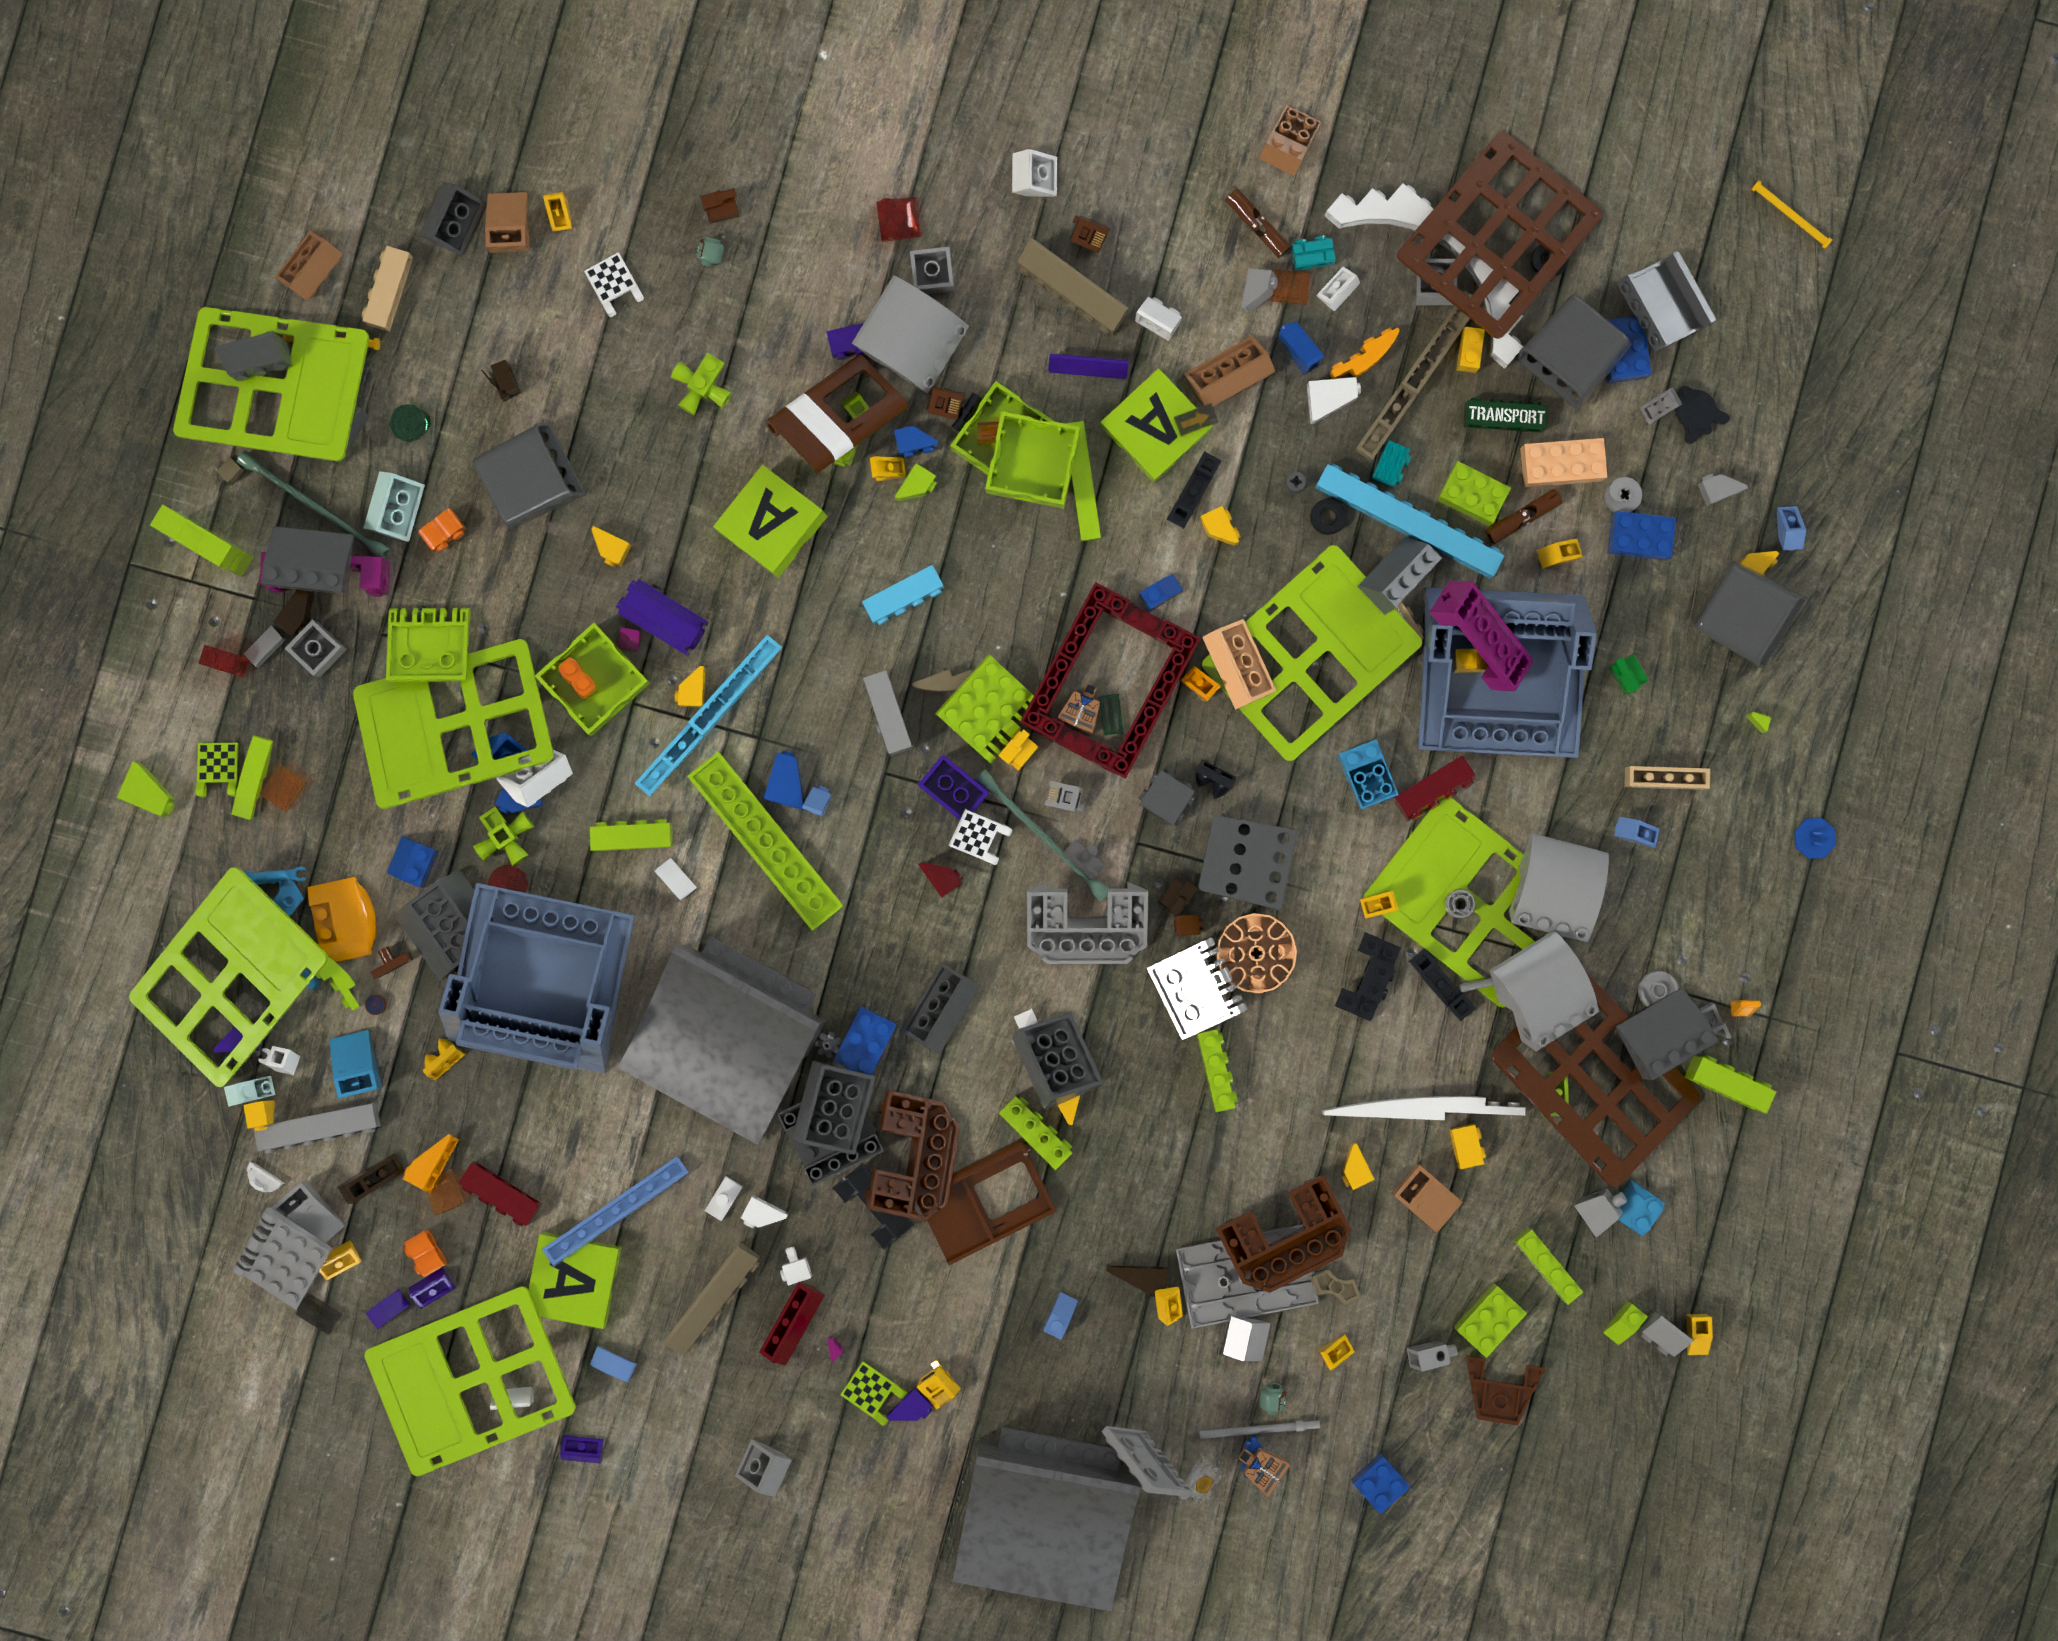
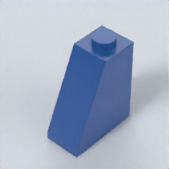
M1288 322L1280 328L1281 331L1278 337L1303 375L1321 364L1324 355L1297 322L1293 324Z
M782 751V754L777 753L764 799L804 810L802 808L804 798L798 759L794 758V753Z

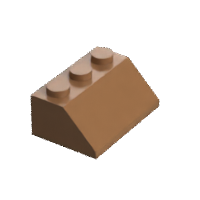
M309 231L274 278L308 301L309 298L315 295L316 289L321 282L327 279L331 269L340 262V257L343 254L325 239Z

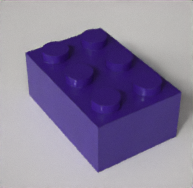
M945 755L939 758L918 783V786L959 821L965 809L975 812L989 795L986 789Z

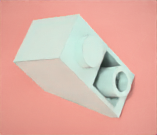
M271 1076L224 1087L228 1107L276 1095Z

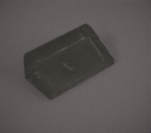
M307 1294L295 1313L327 1335L331 1334L342 1316L339 1311L312 1294Z

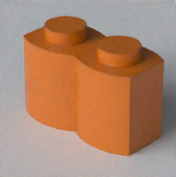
M448 508L434 520L423 526L418 533L433 552H442L449 546L448 543L451 540L460 539L465 534L464 531L467 528L451 508Z
M568 658L558 666L562 678L573 686L574 691L580 698L587 700L597 692L591 677L582 672L580 665L574 659Z
M428 1229L404 1242V1252L409 1258L412 1257L414 1260V1269L418 1275L426 1277L448 1264Z

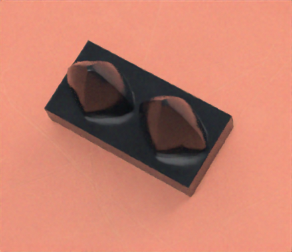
M1201 759L1196 769L1198 787L1208 784L1211 780L1214 781L1212 787L1214 799L1222 797L1229 789H1232L1237 778Z

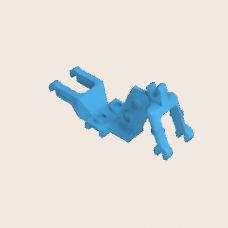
M296 867L293 870H266V872L258 873L244 872L258 886L265 883L275 884L279 882V893L273 901L289 917L304 900L294 880L298 882L306 881L305 877L298 878L297 876L299 871L305 870L304 867ZM307 968L302 976L306 979L311 971ZM315 976L306 988L317 989L320 986L319 979Z

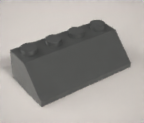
M1404 537L1357 587L1386 615L1410 593L1442 558L1429 544Z
M941 963L904 1025L902 1032L924 1047L940 1054L980 985L946 964Z

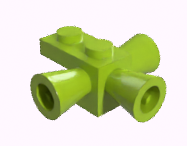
M707 353L694 373L680 361L675 366L671 378L688 384L687 388L690 392L680 401L678 406L691 415H695L700 399L702 398L707 401L709 397L723 409L728 403L732 391L716 386L715 380L725 363Z
M497 806L479 817L489 831L487 834L490 838L473 845V847L484 862L497 848L498 850H506L512 867L529 856L516 843L519 840L518 834L534 828L532 821L524 811L510 825Z

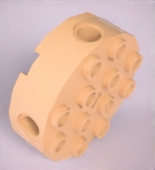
M1252 913L1237 917L1225 926L1217 940L1216 947L1219 952L1215 954L1216 960L1223 959L1225 962L1219 965L1218 968L1220 970L1227 967L1233 978L1228 983L1231 985L1236 984L1237 988L1241 991L1260 994L1275 990L1288 979L1295 967L1297 949L1293 935L1282 922L1270 915ZM1255 947L1257 948V951L1261 952V955H1258L1257 959H1255L1254 956H1251V952L1254 951Z

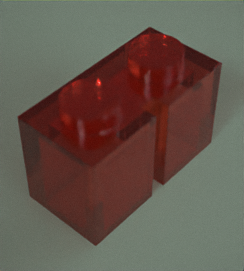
M204 645L198 664L243 678L249 660L243 656Z

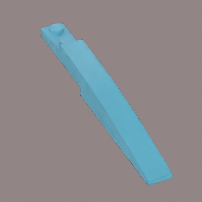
M766 635L689 720L686 727L640 776L635 785L651 797L723 718L782 647L770 636Z

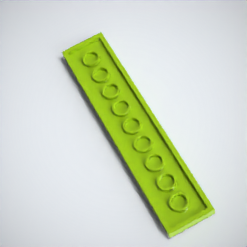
M719 751L687 776L812 931L844 906Z

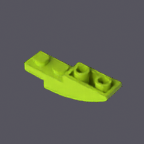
M328 957L327 963L315 976L317 979L322 978L323 981L331 977L332 981L329 983L335 992L340 991L343 996L340 1000L346 1009L350 1007L353 1011L360 1007L349 990L355 986V983L340 965Z

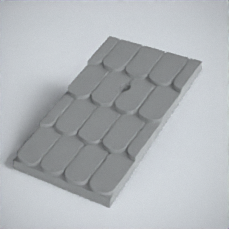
M1298 1224L1263 1231L1262 1233L1267 1243L1270 1244L1304 1227V1225ZM1221 1240L1176 1249L1191 1329L1229 1322L1231 1315L1249 1318L1320 1303V1297L1316 1294L1309 1277L1314 1274V1271L1269 1293L1242 1283Z

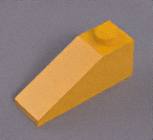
M450 1134L445 1136L412 1161L411 1165L405 1170L403 1180L430 1193L460 1139Z

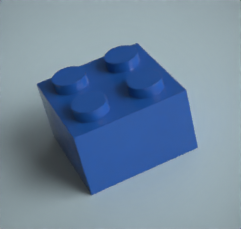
M1381 1453L1351 1478L1355 1487L1379 1514H1382L1410 1488L1408 1483Z

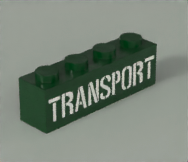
M1471 398L1465 403L1463 427L1542 433L1546 429L1547 405H1542L1541 402L1522 404V401L1512 400L1510 403H1503L1501 399H1491L1488 402L1482 401V398Z

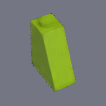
M132 761L117 798L156 815L167 817L174 809L173 796L142 763Z

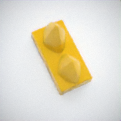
M439 1038L438 1049L440 1055L438 1057L432 1054L425 1055V1068L422 1071L427 1077L435 1081L466 1055L461 1048L447 1039Z

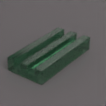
M1119 694L1099 696L1103 735L1123 734ZM1114 698L1116 702L1119 730H1115L1113 708L1111 700ZM1105 699L1108 701L1111 731H1107Z

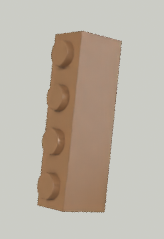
M1250 336L1184 373V376L1198 401L1208 410L1220 402L1233 397L1245 388H1249L1261 379L1268 377L1275 372V369L1267 351L1253 336Z

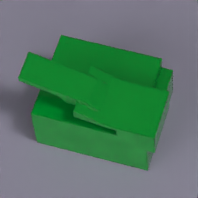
M1634 654L1625 659L1622 657L1616 660V664L1609 667L1624 694L1627 693L1629 695L1640 689V685L1648 682L1647 676Z

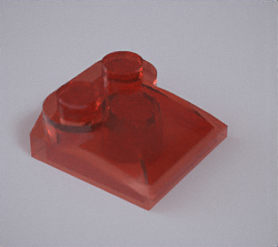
M916 197L902 199L884 198L876 202L882 242L921 237Z

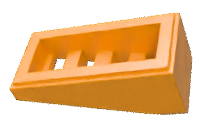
M1732 1000L1731 1015L1751 1016L1761 1006V1002L1757 1000Z

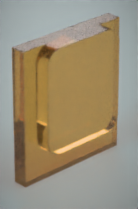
M1275 269L1274 274L1278 279L1277 288L1274 289L1272 302L1307 305L1310 273Z
M279 765L260 792V795L287 812L307 782L284 766Z
M453 1169L440 1174L431 1192H426L434 1215L445 1213L465 1203Z

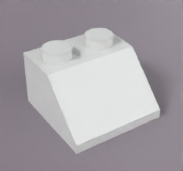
M1031 149L1013 153L1012 193L1036 197L1057 196V157Z
M1147 297L1136 313L1135 322L1169 341L1180 324L1182 317L1176 309L1171 307L1168 309L1163 306V302L1159 299Z

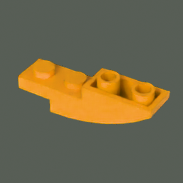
M1388 328L1381 332L1382 336L1376 339L1373 336L1363 342L1364 345L1360 349L1363 353L1362 355L1359 352L1351 356L1349 362L1345 364L1339 362L1332 366L1333 370L1329 374L1331 379H1338L1348 373H1351L1352 377L1357 378L1367 372L1387 353L1400 331L1399 328L1394 330Z

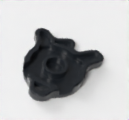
M1683 386L1678 390V397L1683 405L1678 407L1675 412L1678 421L1685 429V442L1687 444H1693L1701 434L1709 435L1712 433L1711 423L1724 425L1730 420V416L1717 408L1715 401L1707 392L1692 389L1688 386Z

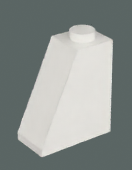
M1356 377L1308 382L1307 393L1310 424H1315L1356 401L1358 395L1361 394L1360 383H1357Z

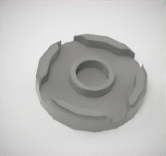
M1653 971L1641 979L1638 986V994L1641 1002L1646 1007H1649L1679 988L1677 981L1672 975L1663 971Z

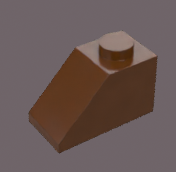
M1198 915L1173 917L1175 936L1200 935V931L1203 930L1202 918L1199 919Z

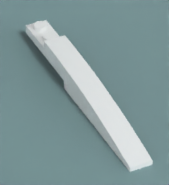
M1433 1096L1351 1104L1324 1109L1322 1114L1332 1116L1445 1120V1112L1525 1116L1526 1108L1520 1106L1518 1102H1508V1106H1502L1500 1102L1488 1101V1105H1485L1486 1098L1478 1096Z

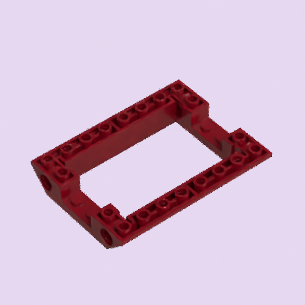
M1095 582L1020 723L1097 766L1126 779L1201 638L1168 620L1164 621L1130 603L1129 599ZM1102 612L1172 648L1169 657L1117 753L1111 750L1110 747L1098 743L1064 725L1065 723L1047 716Z

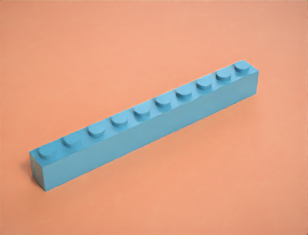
M1327 464L1315 487L1317 490L1412 539L1429 544L1435 551L1489 579L1494 577L1504 558V555L1501 554V550L1493 546L1489 548L1483 545L1484 542L1482 540L1466 536L1465 531L1459 528H1455V530L1450 528L1446 521L1442 519L1435 520L1430 517V513L1412 508L1413 505L1404 500L1402 502L1396 500L1395 495L1387 491L1383 493L1377 490L1378 487L1376 485L1360 481L1359 476L1353 473L1348 475L1342 472L1343 469L1336 464Z

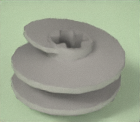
M1628 477L1617 478L1609 484L1604 493L1606 506L1613 512H1632L1639 506L1642 499V489L1638 482ZM1625 492L1627 496L1622 499L1620 495Z

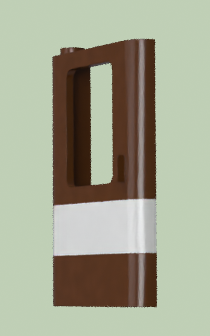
M858 354L765 420V423L774 436L781 435L810 464L814 472L818 474L908 409L909 406L905 398L871 365L869 359L864 355ZM859 373H867L888 395L851 422L845 423L823 399Z

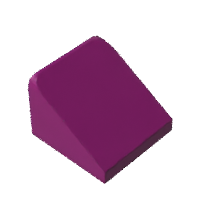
M621 627L618 648L638 651L642 632Z
M833 1335L828 1338L831 1363L844 1352V1348Z

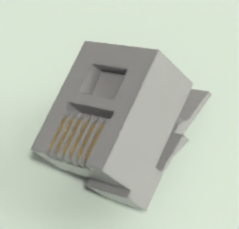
M1050 781L1045 806L1075 813L1084 811L1085 804L1080 803L1083 792L1082 788Z

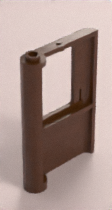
M1020 1139L952 1174L948 1205L927 1220L948 1265L1057 1212L1028 1154L1032 1151L1027 1141L1022 1142ZM1019 1162H1023L1039 1192V1197L995 1220H990L974 1186Z

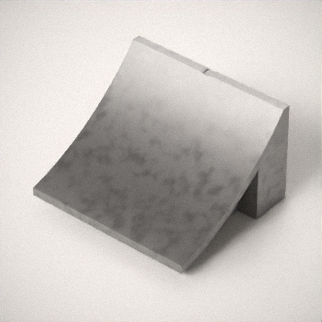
M710 937L702 952L689 945H675L652 999L618 1069L759 1145L803 1058L807 1057L826 1020L808 1012L817 996L816 993L713 937Z
M1006 1427L1001 1429L999 1442L979 1439L953 1582L1112 1612L1125 1547L1140 1493L1139 1480L1129 1472L1128 1466L1119 1465L1120 1459L1114 1447Z

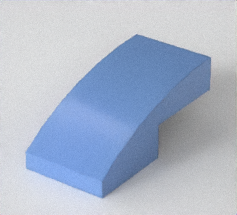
M597 1346L589 1365L620 1380L629 1382L637 1363L622 1355H616L601 1346Z

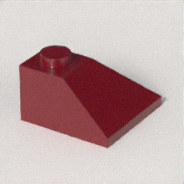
M923 862L918 864L941 898L962 885L960 880L963 878L956 869L952 871L950 867Z

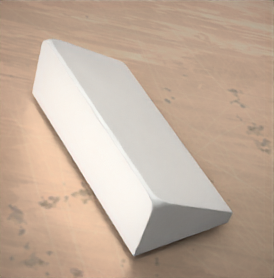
M1342 267L1317 294V297L1335 311L1357 288L1360 281L1356 274Z
M671 858L655 870L656 874L680 901H683L697 888Z
M532 1387L506 1389L514 1408L528 1407L534 1402ZM492 1396L490 1409L496 1410L497 1406Z

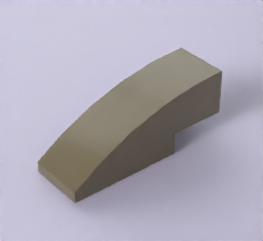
M949 669L914 682L912 685L914 689L927 692H955L972 671L968 670L952 677Z

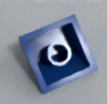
M402 836L386 873L414 886L424 888L439 851Z

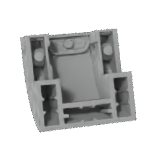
M893 275L852 344L875 362L891 369L913 387L928 394L951 355L955 352L961 339L966 334L969 325L924 292Z
M1532 833L1519 865L1521 881L1509 909L1511 923L1549 933L1555 931L1560 936L1588 942L1604 897L1609 854Z
M1552 931L1490 970L1498 1002L1513 1011L1521 1041L1534 1049V1051H1538L1599 1012L1596 996L1588 975L1572 949L1555 931Z

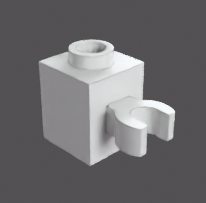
M272 1046L271 1050L267 1048L262 1049L267 1054V1058L259 1059L260 1063L267 1065L277 1072L294 1075L300 1059L299 1055L289 1049Z
M795 1247L787 1248L786 1254L789 1262L783 1264V1270H780L783 1282L787 1281L789 1286L810 1279L813 1275L807 1257L798 1259Z

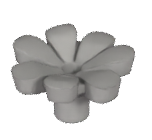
M832 1031L829 1032L828 1036L822 1032L819 1035L821 1040L815 1041V1045L820 1047L817 1052L819 1055L826 1053V1056L831 1058L833 1052L838 1053L840 1048L837 1045L841 1043V1039L834 1038L835 1033Z

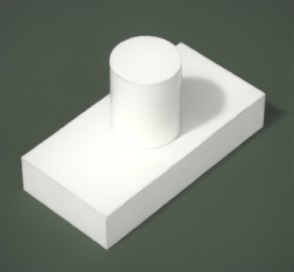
M726 1176L706 1207L705 1212L722 1221L743 1186Z

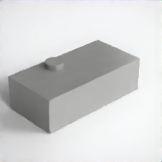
M885 670L863 678L878 723H875L878 734L883 735L889 755L894 756L912 750L913 747L887 671Z

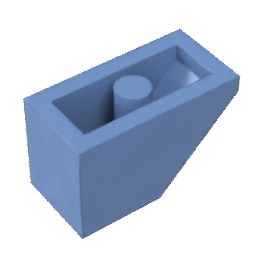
M1797 506L1777 507L1778 538L1783 550L1803 549L1806 527Z
M818 785V788L812 787L802 808L824 817L832 795L829 794V789Z
M1619 816L1614 836L1655 848L1660 829L1640 820Z
M1060 1292L1044 1324L1043 1331L1061 1340L1070 1323L1078 1300Z

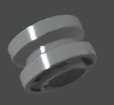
M1465 890L1452 891L1445 899L1447 913L1455 918L1467 917L1475 908L1473 896ZM1458 898L1464 901V907L1461 910L1455 906V901Z

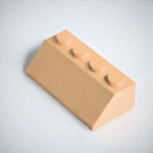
M1244 619L1221 627L1202 637L1235 710L1277 691Z

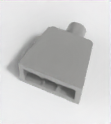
M1603 1189L1579 1198L1574 1206L1595 1237H1598L1621 1217L1623 1211L1620 1206L1627 1203V1199L1622 1192L1612 1196L1608 1189Z
M1439 1341L1406 1347L1410 1367L1421 1372L1449 1365L1450 1357L1458 1356L1455 1344L1446 1345Z

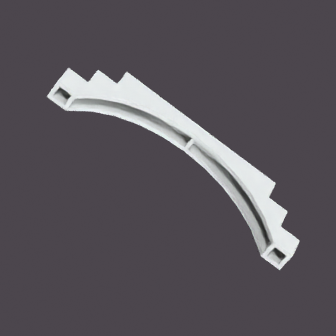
M1403 183L1388 201L1381 191H1375L1373 188L1358 205H1355L1354 199L1349 195L1341 194L1326 211L1325 217L1339 229L1361 224H1390L1415 231L1431 213L1433 208L1427 199H1421L1416 194L1413 187L1410 185L1406 186ZM1448 232L1439 242V244L1451 251L1456 258L1465 249V246ZM1476 255L1465 266L1478 287L1493 271L1491 267ZM1502 278L1484 299L1487 312L1498 321L1510 307L1509 303L1519 290ZM1523 315L1519 317L1503 338L1496 339L1490 335V357L1504 369L1523 347L1517 337L1509 335L1523 318Z

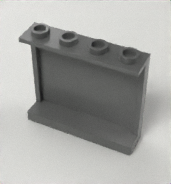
M1679 251L1632 275L1628 274L1617 282L1620 291L1623 293L1655 352L1706 328L1716 321L1713 312Z

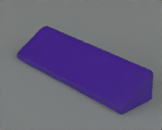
M1050 354L1048 371L1050 373L1126 379L1129 361Z

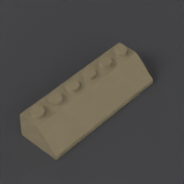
M1033 238L1029 240L1017 261L1018 270L1027 277L1028 275L1035 279L1034 282L1041 288L1047 287L1051 290L1050 294L1056 299L1060 300L1062 298L1066 301V305L1071 310L1081 312L1083 314L1082 317L1090 323L1092 321L1099 325L1098 329L1104 334L1110 333L1113 336L1127 317L1128 308Z
M741 1242L663 1341V1344L683 1355L687 1351L691 1353L698 1344L695 1341L698 1336L701 1335L703 1337L710 1329L708 1323L712 1319L716 1321L723 1312L720 1309L724 1303L728 1305L735 1295L732 1292L736 1287L741 1289L748 1280L745 1278L746 1274L749 1271L753 1273L760 1263L757 1260L760 1256Z

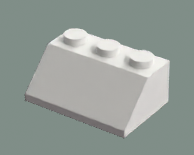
M553 750L554 757L550 762L527 767L496 778L517 803L529 807L545 794L550 793L560 783L566 781L573 773L566 755ZM530 756L520 759V764L530 762Z

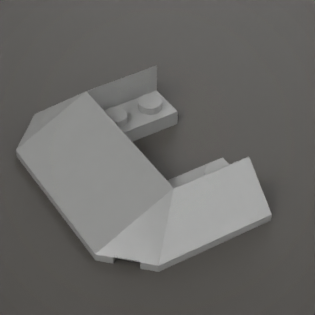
M1046 882L1027 890V947L1040 955L1041 959L1047 964H1127L1133 959L1135 954L1147 947L1148 890L1127 882V889H1108L1107 918H1067V889H1047Z

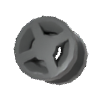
M1300 472L1290 473L1285 480V488L1291 494L1300 493L1306 484V478Z

